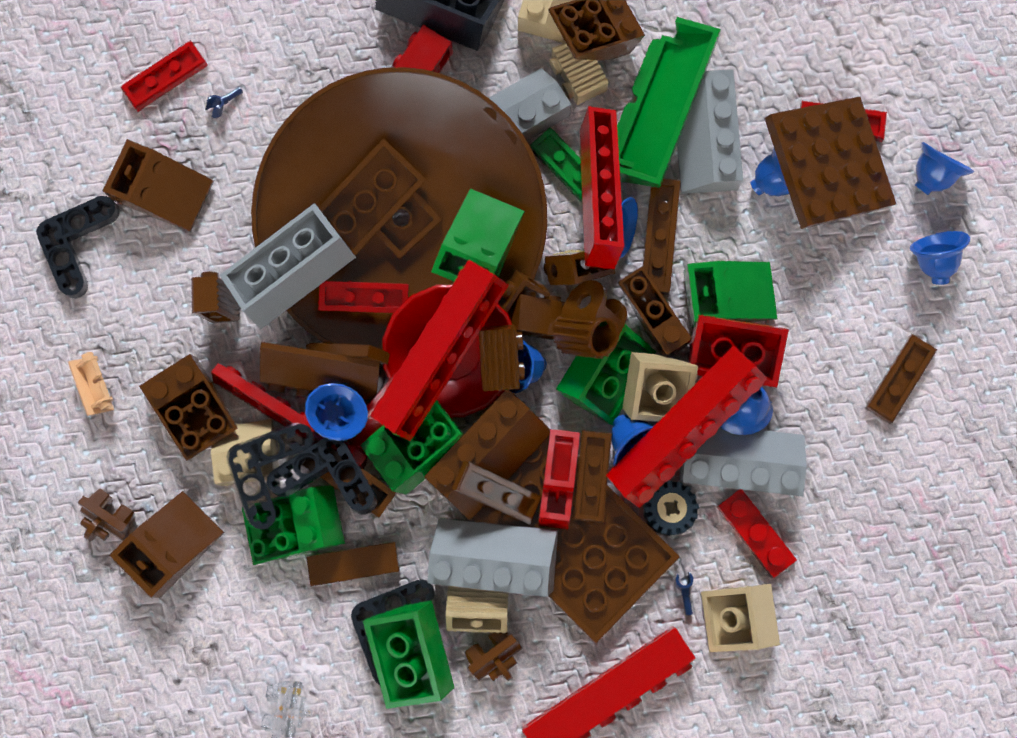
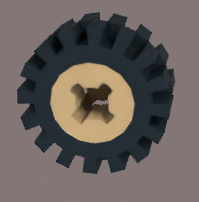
M665 482L654 493L653 497L643 504L644 518L648 521L647 524L655 532L666 536L678 535L691 528L698 517L697 510L699 509V503L697 504L696 502L697 497L690 491L691 488L682 485L683 483Z

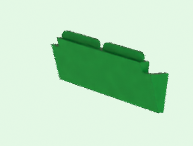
M677 17L675 21L676 35L674 38L662 35L661 39H654L650 42L632 87L633 95L637 97L635 103L626 104L617 125L620 182L661 187L718 42L721 29Z

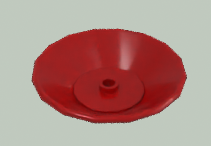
M435 285L415 293L392 314L382 338V350L390 354L388 364H383L388 379L395 372H398L407 358L410 349L419 339L425 325L431 320L441 304L442 298L448 293L452 285ZM497 303L483 327L512 325L508 313ZM479 334L437 398L450 418H464L486 409L505 391H483Z

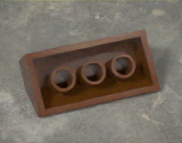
M261 342L260 382L268 386V391L284 394L285 389L294 390L297 396L308 398L317 387L336 383L355 390L367 405L383 387L386 372L378 361Z
M507 389L424 478L464 516L471 520L485 504L452 489L463 462H470L508 480L550 435V431L520 399Z

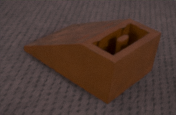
M573 0L549 7L548 9L574 59H615L630 54L645 36L626 0Z
M127 139L102 191L117 203L191 232L214 180L151 148Z
M191 354L139 386L186 461H189L238 429L209 375L198 358Z
M182 491L130 533L109 556L151 598H161L225 532Z

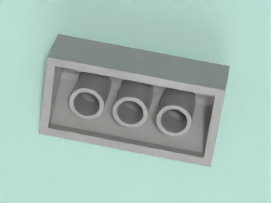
M542 68L489 97L510 117L526 141L568 118L571 112V103L558 82Z
M733 69L705 72L677 143L681 194L738 191L743 182Z
M314 203L221 273L220 277L242 311L261 330L351 262L356 256Z
M719 427L717 433L710 437L696 451L695 455L680 467L679 480L683 483L803 497L807 469L805 436L766 430L750 435H736Z
M439 518L429 553L427 583L548 597L554 590L558 530Z

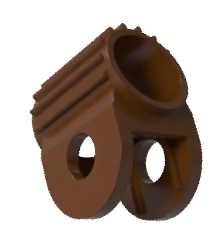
M590 280L579 284L569 294L562 308V313L555 320L552 335L554 336L553 343L557 345L556 349L568 355L603 359V356L608 357V354L613 352L618 343L619 334L627 319V309L619 300L607 299L606 288L600 282ZM591 296L590 303L580 309L582 300ZM606 321L608 323L607 325L600 327L601 322Z

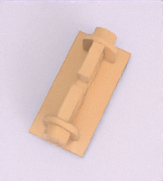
M87 352L81 355L82 359L68 361L87 416L113 411V397L109 395L97 363L99 360L98 356H94L93 352Z

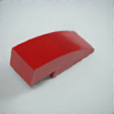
M550 429L539 526L568 529L580 439V433Z

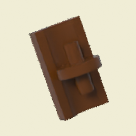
M98 489L89 498L83 495L78 501V504L82 506L80 512L93 520L92 522L84 517L80 522V525L87 529L84 538L90 542L98 536L105 541L110 535L104 530L106 529L124 541L129 535L128 527L135 518L133 510L122 504L113 515L107 512L106 509L113 500L102 489Z
M493 632L488 635L495 646L490 651L485 653L478 643L465 651L470 664L468 669L479 681L486 675H489L492 681H495L501 675L509 681L513 678L509 669L517 664L513 655L523 648L512 634Z

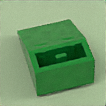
M470 189L441 245L431 272L455 282L459 271L469 259L499 277L525 211Z
M710 261L690 263L684 269L683 274L690 328L695 327L698 315L742 322L778 319L770 262Z
M436 400L411 441L393 433L385 426H381L360 446L393 492L407 495L425 480V475L454 446L462 436V433L438 400Z
M330 485L309 487L299 490L288 497L278 496L271 498L276 518L274 523L267 529H257L252 526L247 520L242 507L253 565L345 544L334 488ZM259 502L254 503L257 514L253 516V519H259L260 522H264L265 515L269 514V511H264Z

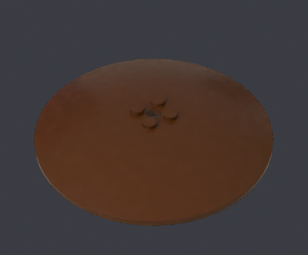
M407 67L380 68L349 75L327 85L300 104L283 122L264 153L257 172L252 196L251 219L255 248L314 203L319 208L383 138L427 179L399 208L409 213L410 220L408 224L402 227L397 226L392 216L355 255L356 258L326 281L409 284V297L435 285H453L454 281L431 271L441 245L470 189L525 211L499 278L506 282L511 279L516 270L532 279L536 276L545 247L548 225L547 200L539 166L529 144L510 117L496 103L462 81L441 73ZM319 286L286 310L302 328L322 343L371 345L382 349V338L393 314L319 310ZM524 286L522 291H528L529 287Z

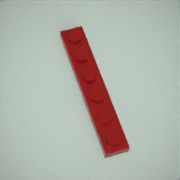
M217 363L211 371L213 383L285 427L294 423L307 425L313 432L314 439L312 445L325 438L310 426L305 412L298 413L290 408L291 405L285 399L276 396V398L266 393V389L258 382L252 381L250 383L243 379L242 374L232 366L224 367ZM298 429L295 430V434L301 438L306 437V432L302 433ZM346 443L360 468L364 469L367 464V455H365L364 450L355 443ZM334 444L331 445L330 448L337 452L338 447Z

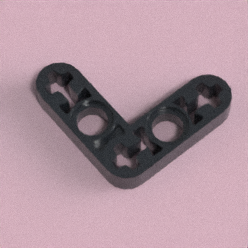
M99 196L44 220L37 227V238L57 286L63 294L70 298H80L88 289V281L71 241L116 221L120 212L119 207L108 196ZM104 204L111 207L107 210L108 215L106 216L99 213L102 211L101 206ZM90 210L93 214H95V215H93V218L95 219L94 222H93L92 217L90 216V214H89L87 211ZM84 215L85 224L83 227L73 229L71 226L73 217ZM53 228L56 230L54 237L61 245L55 246L54 241L47 237L49 234L48 229ZM60 252H68L70 257L68 263L64 266H57L55 262L56 256ZM70 272L71 277L79 281L75 284L76 289L74 291L67 288L71 282L64 273Z
M294 423L235 444L227 452V463L249 523L257 529H267L274 523L276 518L275 509L260 467L309 448L313 443L314 436L312 430L307 425ZM297 429L302 433L306 432V437L302 438L303 443L301 445L296 441L286 443L289 450L285 451V444L280 437L281 434L284 433V438L289 439L295 436V430ZM268 439H275L279 447L276 454L272 456H267L262 451V445ZM241 450L244 454L249 453L245 463L249 470L254 467L255 472L244 473L238 478L237 473L243 472L241 464L233 462V459L237 457V451ZM249 478L257 479L260 485L257 493L253 495H248L243 491V483ZM264 495L265 500H259V503L264 511H269V514L265 515L264 522H260L259 519H253V516L257 514L255 504L251 503L248 506L247 502L258 500Z
M323 438L272 470L267 477V486L272 493L279 497H288L327 472H330L346 502L356 513L360 515L369 514L377 505L376 493L348 445L343 440L337 441ZM333 444L338 447L337 452L343 459L339 463L330 453V446ZM305 460H315V468L311 473L304 474L301 472V465ZM348 467L354 468L356 471L354 479L350 482L341 481V472ZM293 469L300 479L296 480L290 470ZM282 476L287 479L284 488L277 486L279 484L278 479ZM358 487L365 496H368L366 498L367 504L362 506L360 503H357L359 498L353 490L354 488Z
M415 580L363 601L352 610V623L373 679L379 685L372 653L367 644L368 638L367 635L364 636L362 633V629H365L363 620L359 621L357 617L361 614L360 608L365 607L367 611L372 610L373 616L387 612L385 601L392 595L400 598L402 606L407 605V599L402 590L407 589V594L410 595L417 591L416 586L421 584L422 588L428 587L430 593L426 594V601H433L435 589L432 584L427 583V580ZM415 598L413 600H410V602L414 604L422 602V600L420 598Z

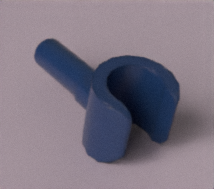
M238 87L222 97L217 95L209 96L205 110L214 108L211 117H221L224 105L242 94V89Z
M690 572L687 573L688 585L680 584L678 574L674 580L676 588L681 590L686 616L693 615L690 587L694 582V578Z

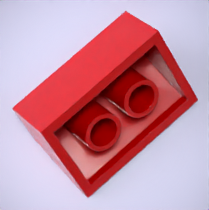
M698 315L691 336L692 340L689 346L687 363L697 365V375L704 376L734 345L768 378L762 385L777 388L789 329Z

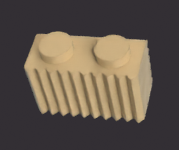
M566 42L552 48V59L549 60V63L555 75L561 74L565 82L562 84V87L568 99L573 98L576 105H580L607 91L608 80L597 60L574 59Z
M448 586L446 605L447 631H471L473 633L476 631L479 633L482 631L485 633L502 632L503 634L507 632V592Z

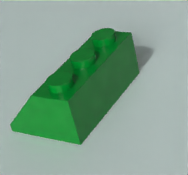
M603 321L600 323V327H603L608 323L606 321ZM625 324L619 334L616 347L613 352L608 354V357L603 356V359L576 356L556 390L572 403L612 426L613 421L623 409L631 352L656 354V351Z
M432 600L404 605L363 620L386 709L441 701L455 688Z

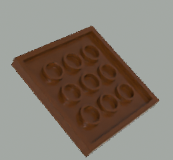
M861 97L773 113L764 118L801 229L890 208L897 204Z

